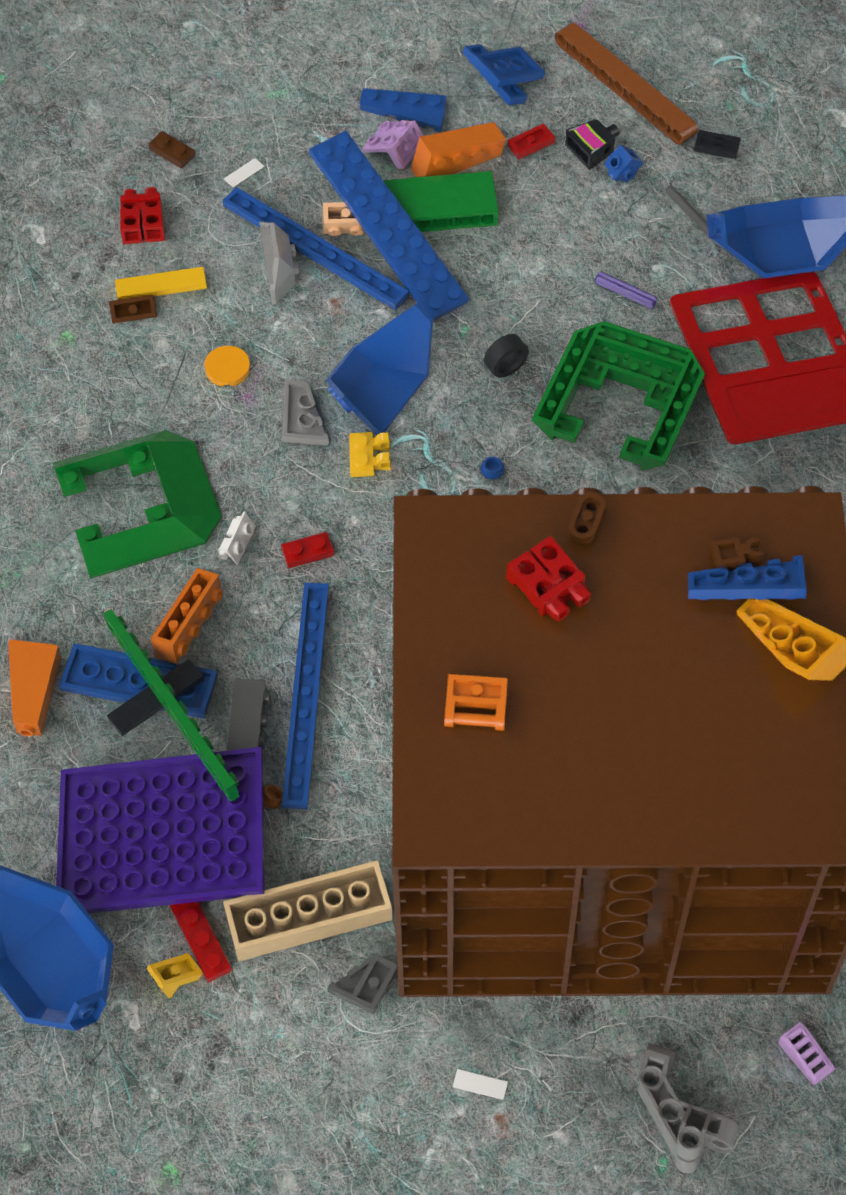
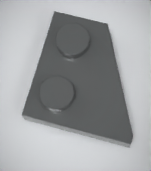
M373 954L364 960L362 965L348 971L345 977L336 983L332 982L329 984L328 992L374 1015L398 971L397 964L377 954Z

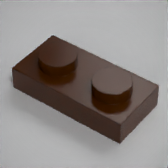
M161 131L148 143L151 151L181 169L196 156L194 149L164 131Z

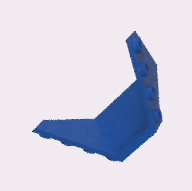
M417 302L352 347L326 379L330 385L327 389L348 413L353 411L376 436L380 433H385L429 375L433 318Z

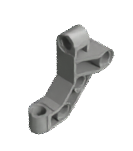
M649 1043L639 1074V1095L675 1157L674 1163L676 1168L682 1173H693L700 1164L705 1147L722 1153H730L732 1151L740 1125L727 1117L718 1115L716 1112L679 1101L667 1080L676 1053L673 1050ZM651 1080L656 1082L657 1084L651 1086L646 1084L645 1082ZM664 1114H673L675 1118L668 1119L664 1117Z

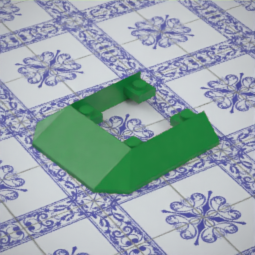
M603 321L574 331L539 402L532 421L552 441L555 437L576 443L584 426V420L567 415L566 413L580 384L601 390L607 378L646 391L647 395L644 399V405L662 411L649 442L628 435L620 451L619 458L641 465V471L664 466L705 373L691 349Z
M163 430L53 463L64 497L87 491L83 479L84 476L128 464L132 477L156 471L167 502L144 509L149 524L105 537L102 536L98 523L75 530L90 579L207 543L222 516L194 441Z

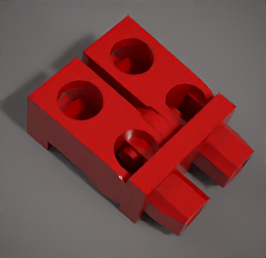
M156 187L145 189V194H137L134 189H125L124 195L120 196V232L123 244L143 243L141 221H143L145 243L165 241L160 192H157Z
M552 536L531 548L530 553L526 551L507 564L506 579L513 586L517 585L531 604L538 608V612L542 617L549 614L559 622L570 612V608L565 603L571 598L578 607H582L590 601L591 593L584 584L585 575L581 570H578Z

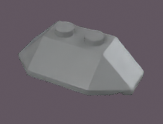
M261 221L259 222L269 291L271 303L275 305L295 285V275L299 274L298 263L292 259L296 257L295 245L290 244L289 235L274 222Z

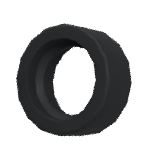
M507 334L497 339L488 348L484 355V363L494 376L498 378L507 377L516 372L525 363L529 350L519 336Z

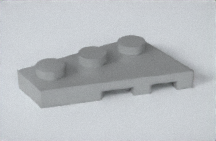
M284 380L282 442L328 446L329 439L324 432L321 417L318 416L315 407L316 403L308 381Z

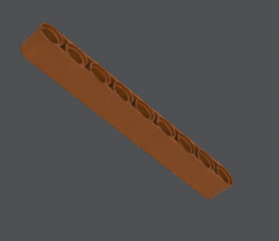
M572 22L555 33V41L561 49L674 143L681 145L698 133L697 124L692 118L576 23Z

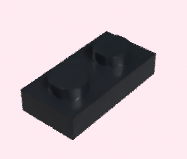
M699 130L694 151L736 159L741 138Z

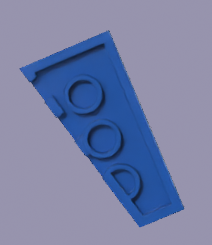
M363 88L360 110L384 117L391 115L398 121H415L419 127L425 128V126L434 128V131L441 133L447 95Z
M803 555L793 556V561L781 563L779 559L767 560V565L752 567L751 563L739 565V567L732 571L721 567L688 573V599L764 600L785 598L792 600L806 598Z

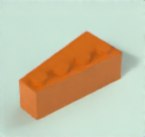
M494 122L419 137L411 170L416 177L456 174L501 156L506 138Z

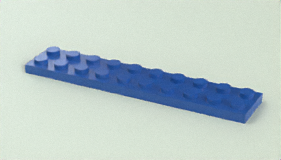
M346 130L309 149V155L402 284L409 290L410 295L416 303L419 302L430 314L433 321L468 303V296Z

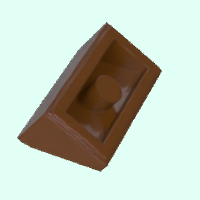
M154 295L109 301L112 324L157 317Z

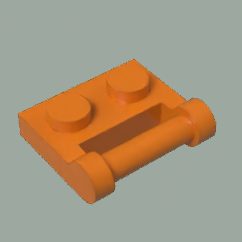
M448 674L444 727H453L454 724L495 727V730L504 731L508 678ZM455 706L496 709V715L455 712Z

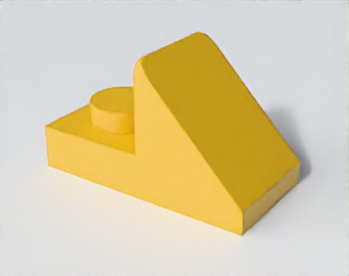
M189 953L160 961L147 967V970L168 999L173 996L179 986L197 981L203 974Z

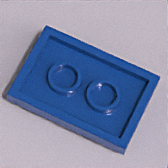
M521 46L474 54L472 62L479 71L496 87L543 79L545 71Z

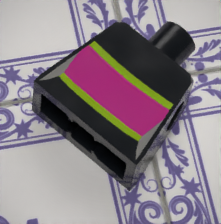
M595 119L567 129L565 145L588 170H591L614 151L615 137L619 136L620 132L615 124L605 127L599 120Z

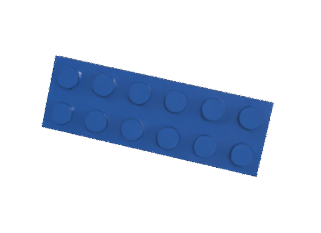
M76 643L73 644L59 684L61 691L122 703L127 702L148 687V684L126 653ZM151 658L152 662H150L152 667L157 666L163 676L181 665ZM196 667L204 676V681L180 696L176 701L181 700L188 710L186 715L205 719L218 673L215 670Z

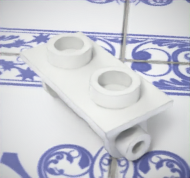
M246 512L232 520L227 532V536L231 538H224L218 549L219 558L223 560L231 558L236 565L239 564L256 527Z

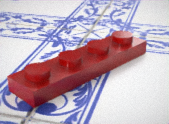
M199 903L169 905L207 983L232 972L231 966Z

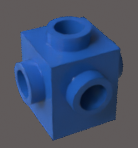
M619 145L604 163L605 167L609 170L608 175L613 180H621L627 183L644 164L633 149L623 145Z

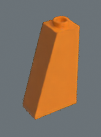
M9 639L12 718L16 732L23 736H42L62 658L59 647L53 644Z

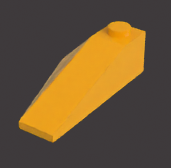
M748 599L736 611L742 621L787 669L808 680L832 681L846 667L845 637L768 599Z

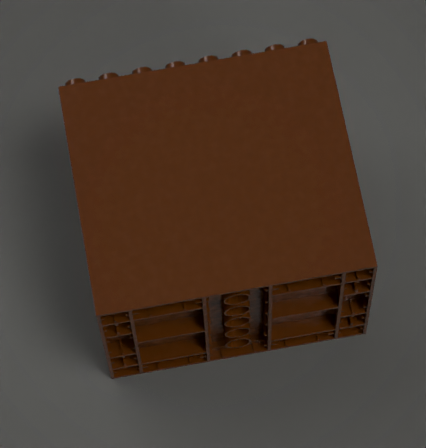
M750 486L741 489L738 493H714L707 487H692L683 493L659 494L653 488L638 487L630 490L627 494H603L599 489L586 487L577 489L572 494H548L539 488H527L519 491L516 495H493L486 489L474 488L466 490L461 495H437L429 489H415L408 492L405 496H394L392 874L399 997L823 995L831 993L846 958V667L832 681L808 680L787 669L737 615L736 611L748 599H688V573L715 569L710 550L711 541L739 537L741 544L746 543L748 539L753 537L760 539L759 547L751 549L753 551L763 550V559L758 562L745 559V564L751 563L752 567L767 565V560L779 559L781 563L793 561V556L803 555L806 598L768 600L846 638V528L841 492H824L822 488L817 486H803L794 490L793 493H769L763 487ZM587 492L599 493L606 501V509L597 535L590 543L578 544L572 541L568 534L569 522L578 499ZM588 508V509H587V510H590V511H595V509H593V508ZM583 530L578 531L579 533H587ZM549 536H552L578 570L583 572L585 575L584 584L591 593L590 601L582 607H578L571 598L565 603L570 608V612L559 622L549 614L542 617L538 612V608L531 604L517 585L513 586L506 579L507 564L526 551L530 553L531 548ZM448 674L508 678L504 731L495 730V727L454 724L453 727H444ZM455 706V712L496 715V709Z

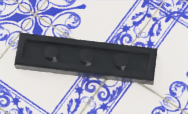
M188 659L163 676L164 679H162L164 684L169 683L176 694L174 698L178 699L204 681V676ZM148 686L109 713L107 718L120 735L124 736L164 707Z

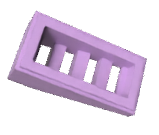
M802 1022L796 1024L780 1037L778 1042L780 1047L813 1086L835 1071L836 1068ZM799 1036L801 1040L793 1045L791 1041ZM806 1045L808 1049L800 1055L798 1050ZM814 1054L816 1058L807 1064L805 1060ZM822 1063L824 1067L814 1074L811 1069Z

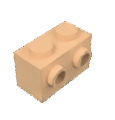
M344 202L323 203V234L339 236L350 233L351 235L358 236L366 233Z

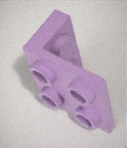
M385 121L379 126L377 132L368 138L367 143L362 149L364 152H388L396 168L404 169L414 157L419 137L423 136L415 121Z

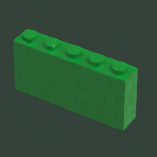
M492 171L383 180L420 232L498 226V207Z

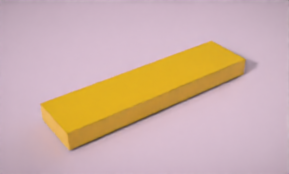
M203 267L115 280L118 300L207 289Z

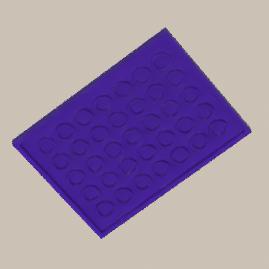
M254 747L213 752L215 755L218 753L221 755L226 764L225 770L227 773L233 772L239 782V786L236 787L239 797L232 802L226 797L197 754L62 769L60 777L56 886L71 891L88 913L264 894V778L262 748Z

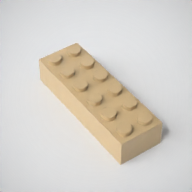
M378 860L264 890V894L245 895L223 901L238 962L393 920L392 906Z

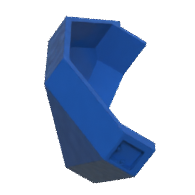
M846 195L805 197L743 205L706 215L708 238L762 278L825 270L846 247Z
M0 865V990L26 1023L77 1031L97 1022L107 1001L114 944L71 891Z

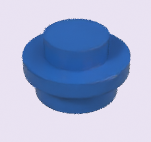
M488 457L481 464V473L488 479H498L504 473V464L497 457Z

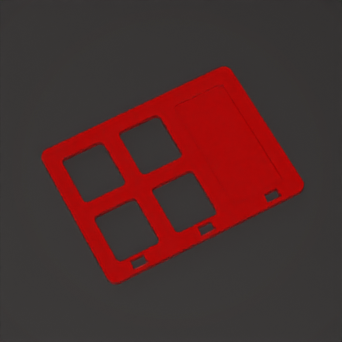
M814 271L761 278L676 294L671 297V309L687 347L691 349L705 373L702 383L725 438L729 443L738 445L846 424V333L818 275ZM802 287L815 311L768 320L762 311L756 295ZM818 291L820 296L814 297L812 292ZM732 299L740 301L750 324L711 332L700 331L691 307ZM822 328L835 353L787 362L783 357L775 336ZM841 338L844 345L837 346L835 340ZM752 340L759 343L768 367L726 375L718 373L708 350L710 348Z

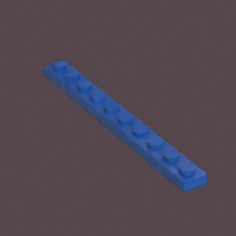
M238 187L222 200L224 207L259 228V222L261 221L274 222L289 235L290 244L295 245V250L390 308L396 310L409 297V290Z
M304 583L282 796V808L308 810L329 584Z

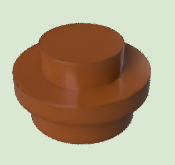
M273 784L264 786V806L270 809L278 808L282 804L283 793L281 789Z

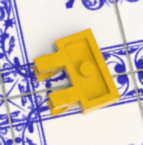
M373 432L349 433L351 477L374 476V470H391L389 452H382L374 457V450L390 451L388 432L380 433L376 437H373Z

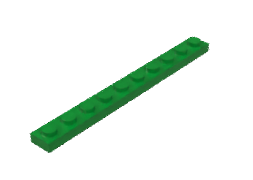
M112 609L103 613L107 627L226 797L230 802L239 797L236 788L239 786L237 778L233 772L227 773L223 758L219 753L216 755L213 753L212 749L214 748L206 735L204 737L200 735L201 729L194 718H188L186 715L188 710L181 700L176 701L174 698L176 694L169 683L164 684L162 681L164 677L157 666L152 667L150 664L152 661L147 651L139 649V641L133 632H127L126 629L128 627L121 615L117 617Z

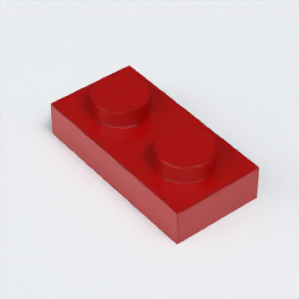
M543 123L507 140V146L517 159L520 160L554 144L555 136Z
M327 532L281 544V550L288 569L334 556V550Z

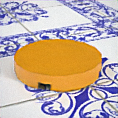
M227 345L212 350L207 355L204 363L207 378L212 383L223 387L224 385H238L247 378L250 372L248 355L236 346Z

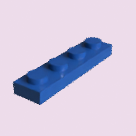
M482 44L465 46L462 53L479 71L472 62L474 54L488 51ZM480 72L481 76L487 80L508 105L525 103L527 95L517 84L496 87Z

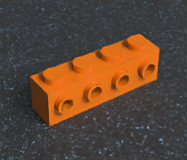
M199 568L195 570L151 637L155 658L177 664L181 657L187 654L190 643L199 635L204 621L210 618L215 604L219 603L222 599L223 589H221L219 574Z

